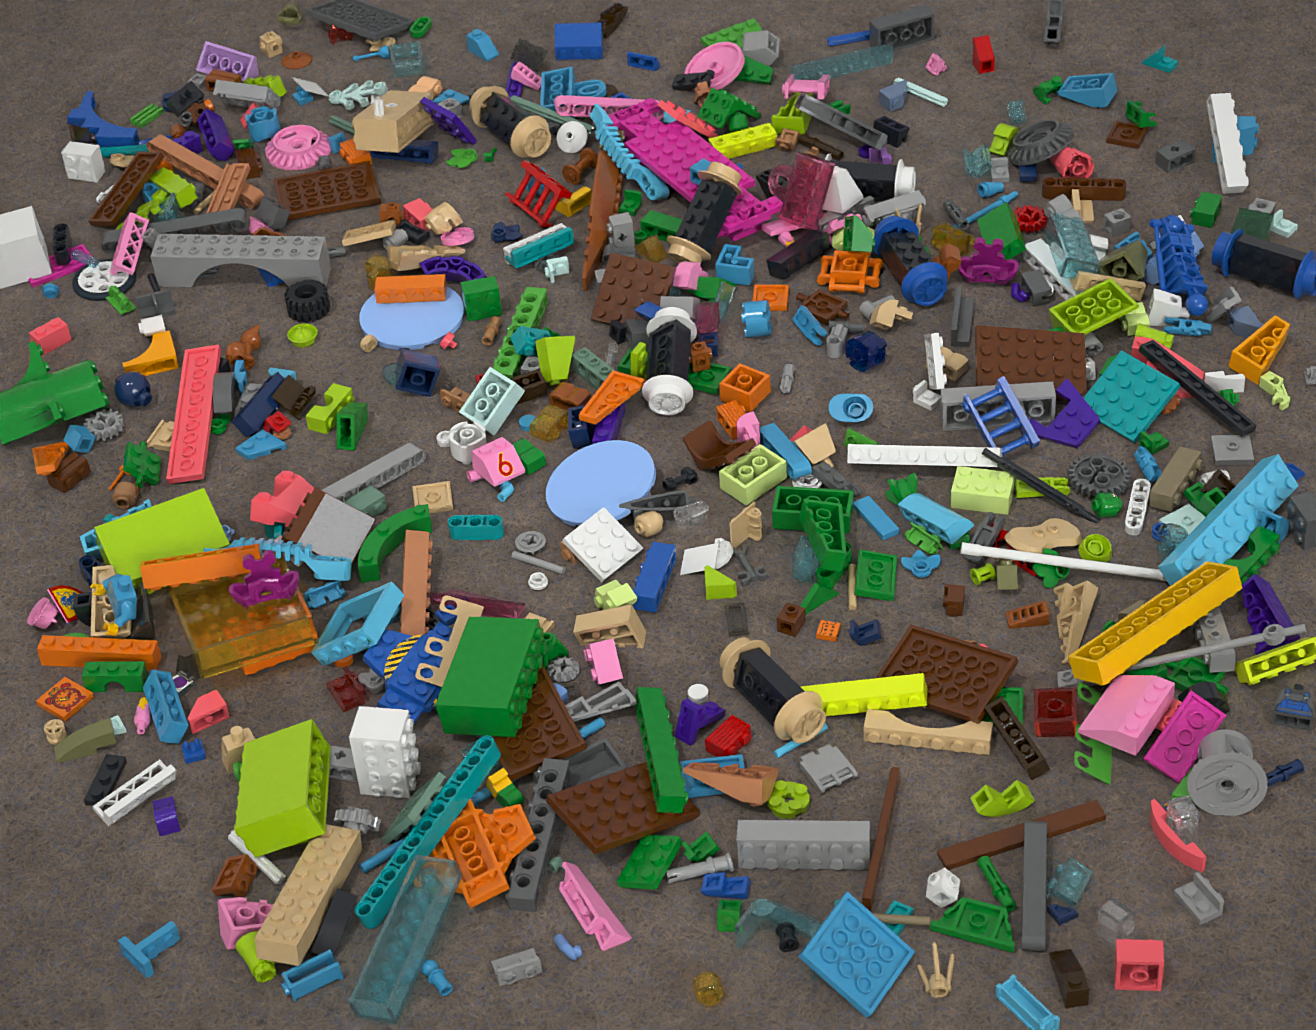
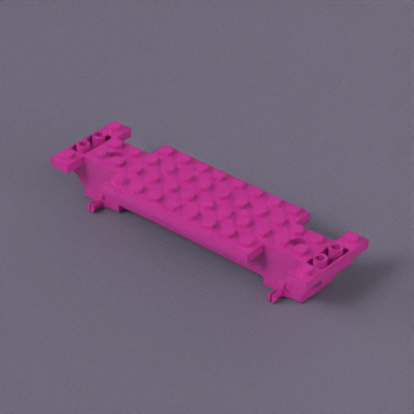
M646 99L643 102L609 115L614 124L605 126H617L619 131H625L623 142L625 146L623 148L629 150L627 154H633L634 157L632 159H639L641 161L639 164L643 163L690 203L698 189V185L690 182V167L703 158L710 162L727 165L741 175L742 178L738 186L742 190V194L736 196L717 238L725 236L735 242L762 230V223L769 220L771 215L785 209V203L776 196L760 202L746 189L755 186V180L688 126L677 120L664 125L652 114L661 111V107L658 106V102L654 99Z

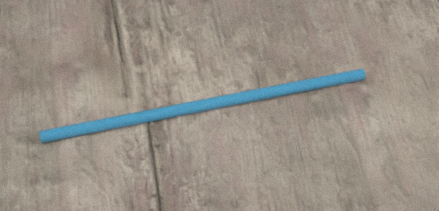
M599 717L578 731L582 738L585 739L603 728L605 722ZM487 787L475 793L471 797L474 806L491 797L492 794ZM407 836L359 864L363 873L369 872L390 859Z

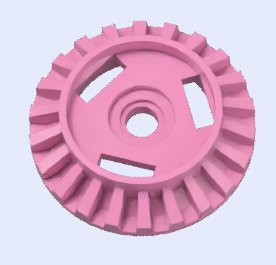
M308 125L286 127L280 130L267 143V147H265L266 158L270 164L284 170H302L316 166L320 156H329L331 153L327 139L328 135Z

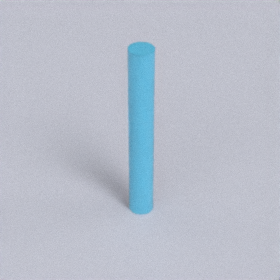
M826 723L818 734L828 729ZM792 740L773 751V754L778 759L803 743H796Z

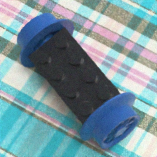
M890 216L883 219L875 228V245L873 249L878 256L884 259L899 282L902 295L909 302L917 303L921 306H930L942 299L947 290L948 274L946 269L941 264L932 260L918 239V227L912 220L899 216Z
M1237 229L1233 234L1224 231L1219 235L1212 253V265L1222 268L1223 276L1228 277L1232 273L1293 292L1295 299L1301 298L1303 294L1313 297L1316 295V254L1314 251L1305 253L1244 234L1242 229Z

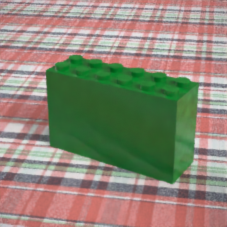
M468 618L436 702V709L444 734L516 737L518 729L522 726L523 714L527 711L528 699L532 697L533 685L537 682L538 669L542 668V659L548 650L547 642L543 638L544 630L540 627L539 619Z

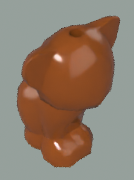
M260 324L245 330L240 337V342L234 341L228 344L226 359L229 360L230 365L235 366L236 360L244 361L245 370H249L255 365V360L251 353L259 349L261 345Z

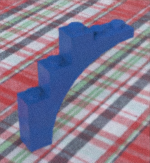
M87 91L78 109H72L67 116L68 124L87 128L90 130V134L94 133L95 141L100 148L139 144L137 128L116 126L97 116L94 112L96 101L93 91Z

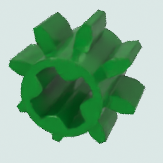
M1233 389L1219 391V394L1234 407L1235 404L1239 403V394H1234Z

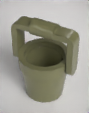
M289 2L281 11H278L276 21L287 25H300L303 14H300L299 6L296 3Z

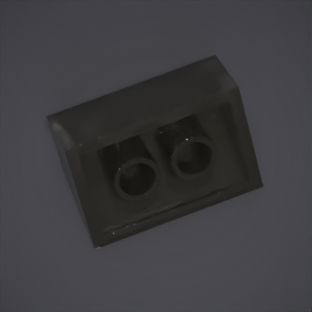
M141 582L135 589L137 596L136 619L131 620V635L126 639L156 640L153 609L148 591L144 589L143 582Z

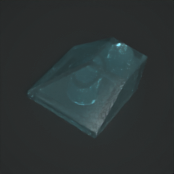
M171 193L160 205L161 210L154 215V222L181 218L175 193Z

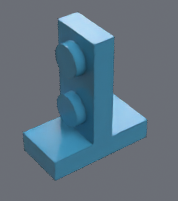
M170 921L137 945H134L126 936L119 939L118 943L122 955L146 978H149L154 974L150 959L156 958L160 952L173 946L180 939L177 925Z

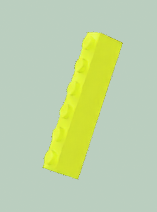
M924 673L801 686L805 692L813 691L820 695L823 702L822 710L826 716L867 712V709L891 710L927 706V685Z

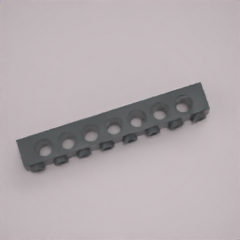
M544 758L542 766L538 768V783H535L533 787L534 799L529 802L528 810L530 814L527 817L536 839L515 856L516 867L515 870L511 871L510 889L506 890L505 895L506 901L509 902L510 910L536 912L560 819L559 815L547 804L546 798L549 794L568 788L571 776L568 760Z

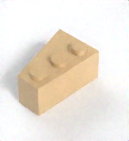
M632 604L577 615L573 631L581 646L614 639V643L619 644V647L637 645V648H644L646 630Z

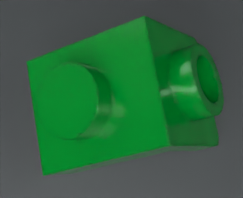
M707 831L691 845L686 841L682 842L686 849L683 853L691 862L694 860L697 863L706 861L708 857H712L720 850V847Z

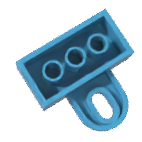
M573 67L542 72L540 106L556 111L554 99L557 96L604 97L607 93L603 81L588 80L577 83Z

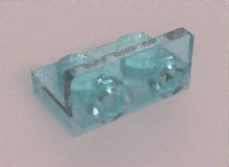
M983 144L981 147L976 148L973 154L966 149L963 151L965 170L969 175L979 178L992 167L989 147Z
M1070 857L1065 863L1061 861L1054 872L1057 875L1046 886L1049 889L1046 898L1050 899L1053 895H1056L1074 907L1093 872Z

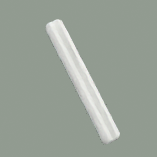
M235 830L231 831L228 839L243 854H248L256 866L275 884L281 885L286 876L264 855L255 858L252 852L246 849L244 841L236 835Z

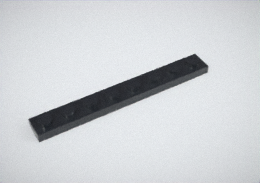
M1151 340L1140 345L1138 351L1171 379L1178 382L1184 390L1241 437L1255 431L1257 425L1156 341Z

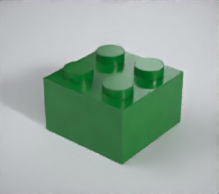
M495 276L461 282L464 310L468 322L502 315L499 287Z

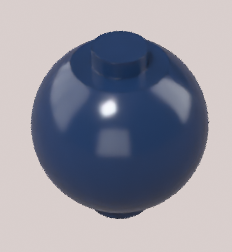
M130 371L119 375L115 380V396L123 405L138 407L140 405L147 406L151 402L153 397L150 394L151 386L143 374Z

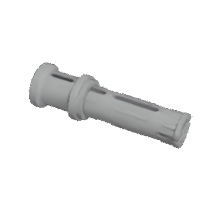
M727 852L724 856L716 858L710 856L703 862L667 870L666 874L670 884L704 874L719 873L727 870L733 872L734 870L730 853Z

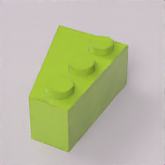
M795 93L787 101V105L781 107L779 113L771 117L772 127L777 134H782L784 128L798 131L800 135L806 133L812 115L794 107L800 93ZM805 93L814 98V93Z

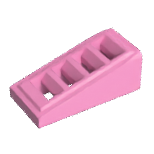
M521 62L514 66L510 78L537 91L540 90V76Z

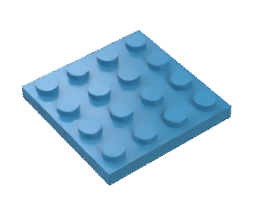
M846 892L798 957L868 1018L872 1015L915 951L849 892Z

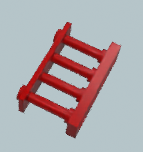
M523 160L520 165L525 169L526 173L515 194L506 192L505 195L510 198L509 202L521 207L536 219L539 226L551 228L555 225L549 221V218L559 200L563 197L570 199L573 193L536 164ZM531 177H535V182L526 199L522 200L520 197ZM544 184V190L535 207L532 208L530 204L540 185ZM553 191L554 197L542 216L539 212L549 193Z

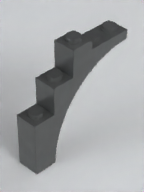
M803 92L800 93L794 107L880 151L887 143L888 135Z

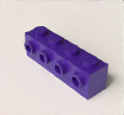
M206 108L197 119L208 151L215 159L227 161L233 155L235 149L222 116Z

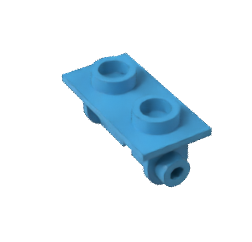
M332 580L319 588L313 587L304 593V602L307 603L309 609H316L326 605L324 598L327 597L329 602L332 603L342 599L346 593L341 588V581Z

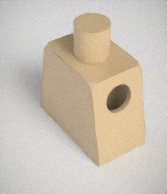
M826 423L792 442L808 459L811 466L824 461L831 467L834 466L829 456L835 453L836 449Z
M234 726L230 730L231 734L221 739L222 762L228 774L234 773V762L240 761L242 763L244 743L255 739L250 728L243 729L241 726Z

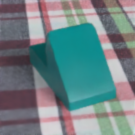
M1165 46L1151 53L1142 61V64L1171 73L1178 66V61L1171 57H1165Z

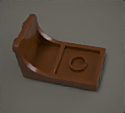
M712 421L705 422L683 437V441L699 470L706 468L712 470L717 466L720 468L726 464L731 465L738 460V456L747 455L751 452L750 448L756 445L753 438L736 443L727 442L720 436Z

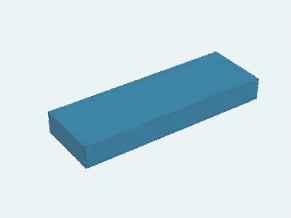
M870 496L854 502V510L882 540L899 534V528Z

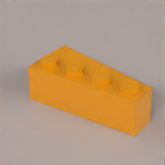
M1276 315L1232 351L1228 367L1239 374H1244L1245 378L1259 385L1260 377L1267 372L1286 341L1290 324Z

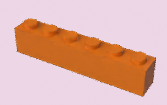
M258 543L141 561L140 569L144 589L154 591L168 585L173 588L187 582L192 585L200 583L201 580L217 581L220 580V577L226 576L228 578H237L240 574L251 572V570L245 569L242 565V559L245 555H253L255 560L262 559L260 545Z
M42 635L37 647L39 659L43 666L84 667L85 662L145 661L147 670L151 671L152 669L157 670L162 657L157 640Z

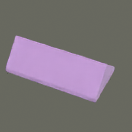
M205 41L196 71L210 74L213 69L239 74L241 75L242 83L247 78L252 77L254 79L259 75L255 56Z

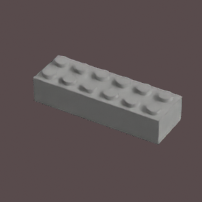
M1053 381L1009 384L1028 420L1032 418L1042 425L1051 424L1055 419L1056 405ZM996 385L941 389L940 417L943 431L978 429L970 413H966L963 409V397L968 394L970 400H973L995 389ZM998 395L976 406L975 409L979 416H982L1003 406L1005 400L1003 396ZM1007 411L985 422L984 425L986 428L1002 427L1012 422L1014 416L1011 412Z
M738 820V867L745 869L782 868L791 870L869 869L870 821Z

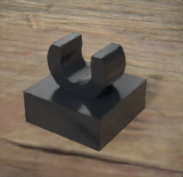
M617 319L611 320L609 336L617 344L624 343L626 338L625 322L620 323Z

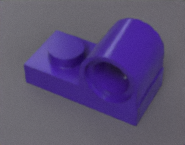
M173 796L152 801L159 836L180 832Z

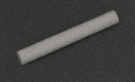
M517 551L512 553L513 559L562 575L566 571V568Z

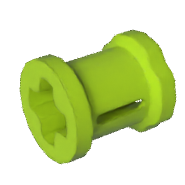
M986 563L984 567L978 569H970L971 580L976 586L985 580H994L996 577L991 563Z

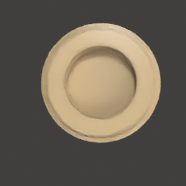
M372 334L366 335L360 343V348L365 352L372 351L377 346V338Z

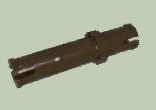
M805 133L799 137V143L808 146L810 149L814 146L819 149V152L825 155L831 154V157L836 160H841L844 156L843 151L821 142L816 137L812 138Z

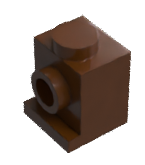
M945 584L943 607H946V615L962 616L965 586Z

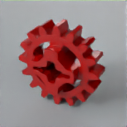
M1023 205V208L1017 207V210H1013L1020 230H1024L1025 233H1028V231L1034 233L1035 230L1041 231V228H1045V224H1047V216L1044 213V209L1039 210V206L1034 208L1032 205Z

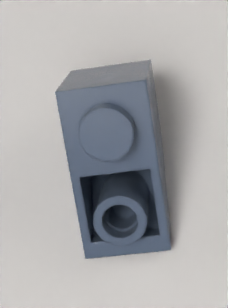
M1249 306L1228 310L1227 325L1235 335L1248 338L1263 326V323H1260L1256 313Z

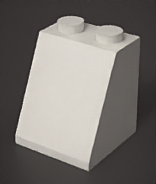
M819 164L809 172L816 209L844 213L863 199V194L847 169Z

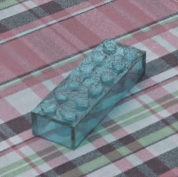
M1059 213L1056 215L1050 214L1044 234L1060 277L1075 279L1078 271L1097 274L1100 262L1082 219L1078 217L1068 218Z

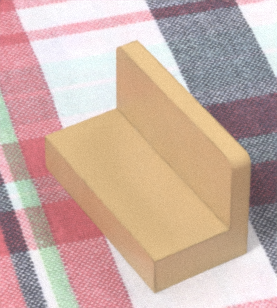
M1073 189L1071 196L1072 207L1080 215L1082 223H1093L1092 201L1080 200L1079 189Z

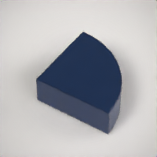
M1058 904L1047 906V912L1059 926L1078 918V912L1072 907L1058 906Z

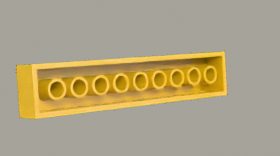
M1209 561L1197 567L1070 654L1068 659L1074 678L1099 685L1110 683L1113 678L1123 674L1126 669L1137 664L1143 657L1150 655L1156 648L1166 644L1169 639L1180 634L1186 627L1193 625L1196 620L1206 616L1209 611L1220 606L1222 602L1233 597L1235 593L1241 590L1242 584L1237 567Z

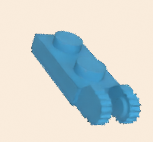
M800 305L792 319L793 322L815 345L821 346V339L815 335L818 333L826 337L828 332L821 327V324L806 306Z

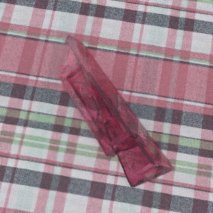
M456 589L443 593L430 592L431 604L440 605L442 598L448 595L484 606L481 615L487 617L501 618L504 615L518 618L525 607V602L500 600ZM447 600L444 603L445 607L452 604L457 608V603L453 600Z

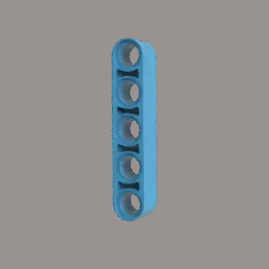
M775 423L759 427L760 444L787 461V474L791 479L794 480L812 473L808 459Z

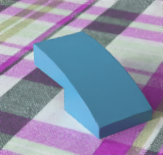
M236 360L234 373L241 396L246 383H248L244 361Z

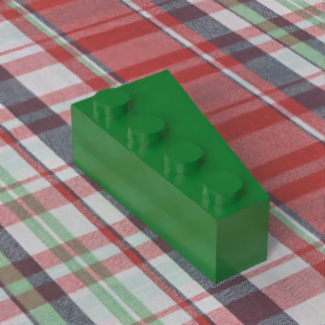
M803 499L799 518L821 568L841 572L846 557L842 504Z

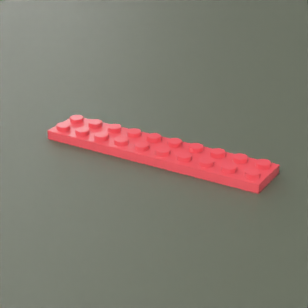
M220 345L185 350L166 476L168 484L204 479L214 408L213 379L214 374L218 373Z

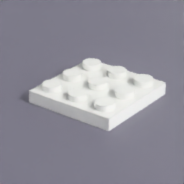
M939 333L925 334L929 388L944 389V385L947 384L946 374H943L942 366H945L944 355H941L940 348L943 347L942 336L939 337Z
M604 507L568 534L562 541L602 583L643 550V547Z

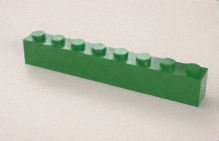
M637 687L635 695L637 704L634 706L657 812L682 813L684 804L688 803V792L684 790L685 779L681 777L682 765L678 763L679 753L678 750H675L676 740L675 736H672V723H669L666 697L663 696L661 688Z

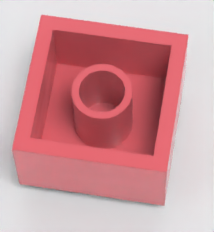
M1116 939L1114 958L1115 989L1161 991L1164 969L1163 941Z

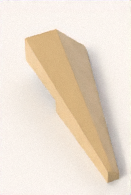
M1088 580L1075 586L1065 583L1054 588V593L1058 594L1055 606L1059 607L1060 613L1057 615L1059 638L1063 639L1064 645L1060 646L1061 651L1065 653V659L1062 661L1064 665H1070L1068 656L1079 649L1099 589Z

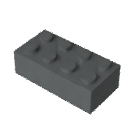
M927 5L869 20L871 49L879 56L934 40L935 13Z

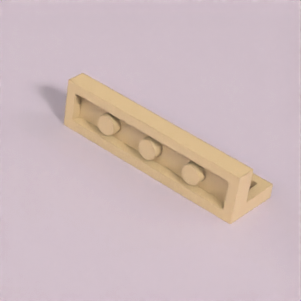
M1078 271L1076 276L1071 275L1069 278L1074 290L1086 291L1111 278L1136 301H1141L1146 288L1144 282Z

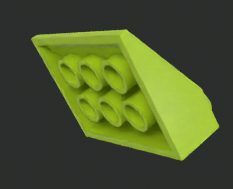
M1109 278L1050 308L1049 314L1054 328L1061 326L1065 332L1085 333L1086 335L1139 308V305L1114 280Z

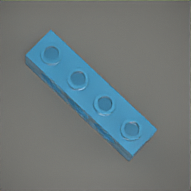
M152 669L143 686V690L159 739L166 743L179 744L188 728V723L171 672Z

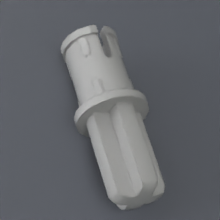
M791 364L784 365L783 374L780 376L779 390L782 394L789 393L791 384L794 382L793 373L795 367Z

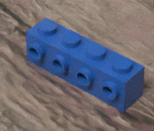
M653 542L651 548L647 549L646 561L642 562L640 576L636 577L635 589H632L637 596V601L633 604L635 610L657 612L677 559L676 545Z

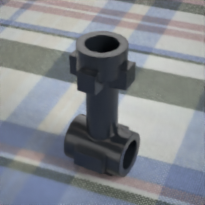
M685 467L681 470L680 476L675 478L667 477L662 481V485L666 491L675 490L676 485L685 481L689 485L694 484L698 480L697 473L694 469L691 470L690 467Z

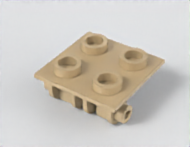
M755 502L744 508L729 523L730 542L735 549L748 537L754 541H759L762 538L761 511L755 507Z

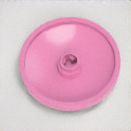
M720 42L710 45L691 59L686 67L685 74L706 72L708 69L713 70L715 76L711 79L712 83L709 89L719 90L732 82L741 72L745 61L744 54L738 45L731 42Z

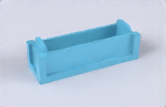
M1014 974L1003 984L999 983L996 985V997L1030 1030L1059 1029L1060 1018L1057 1015L1054 1016L1016 980Z

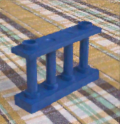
M1005 376L997 379L995 389L973 400H970L968 394L964 395L963 409L966 413H970L988 448H997L992 439L1015 428H1020L1023 435L1021 438L1001 447L1002 455L1024 444L1029 445L1031 449L1039 445L1040 440ZM998 395L1003 396L1005 400L1003 406L979 416L975 409L976 406ZM1007 411L1012 413L1014 416L1012 422L988 433L984 425L985 422Z

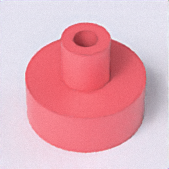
M448 331L439 343V346L443 349L447 346L454 349L457 345L452 340L455 335Z

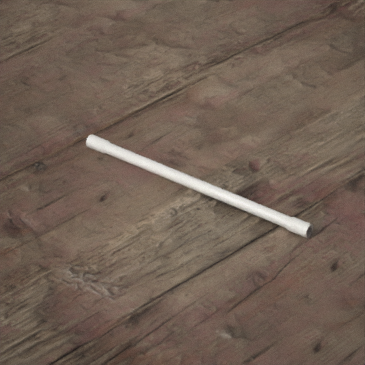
M962 542L960 554L987 556L1158 579L1167 582L1158 569L994 548Z

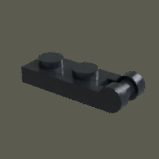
M708 69L706 72L677 74L671 87L673 90L695 89L697 83L707 81L709 88L715 72Z

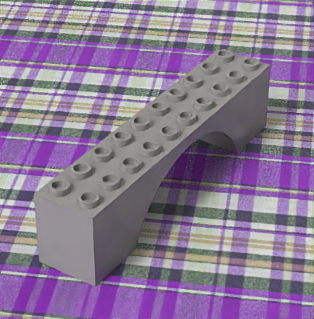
M158 234L150 256L159 287H192L196 278L204 271L214 266L230 263L247 264L262 268L279 277L289 287L303 280L320 281L326 287L331 271L325 237Z

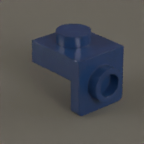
M853 619L850 620L848 632L851 639L855 640L859 646L881 638V625L875 619L858 626Z

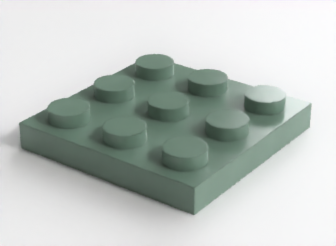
M438 772L410 797L380 840L385 844H389L393 839L397 841L412 825L415 826L422 817L420 815L421 812L425 811L433 802L431 800L433 795L436 796L443 788V785H441L445 779L443 774Z

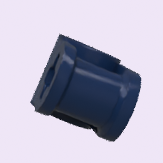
M85 555L79 559L82 577L89 586L92 584L93 567L102 566L93 555Z

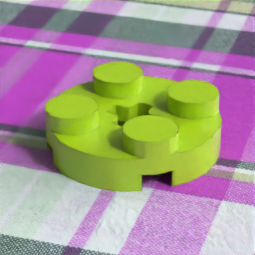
M783 780L775 782L771 797L767 800V806L772 810V813L784 819H792L801 812L802 814L805 813L810 804L809 793L804 784L785 782ZM785 798L793 799L789 800V802H785Z

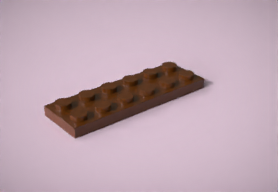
M161 151L137 152L88 222L91 226H115L119 223L120 218L136 199L137 194L143 189L155 169L160 165L164 158Z

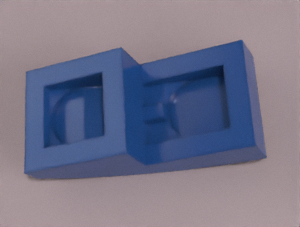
M725 872L704 874L701 892L712 897L748 899L751 880L749 876L727 878Z

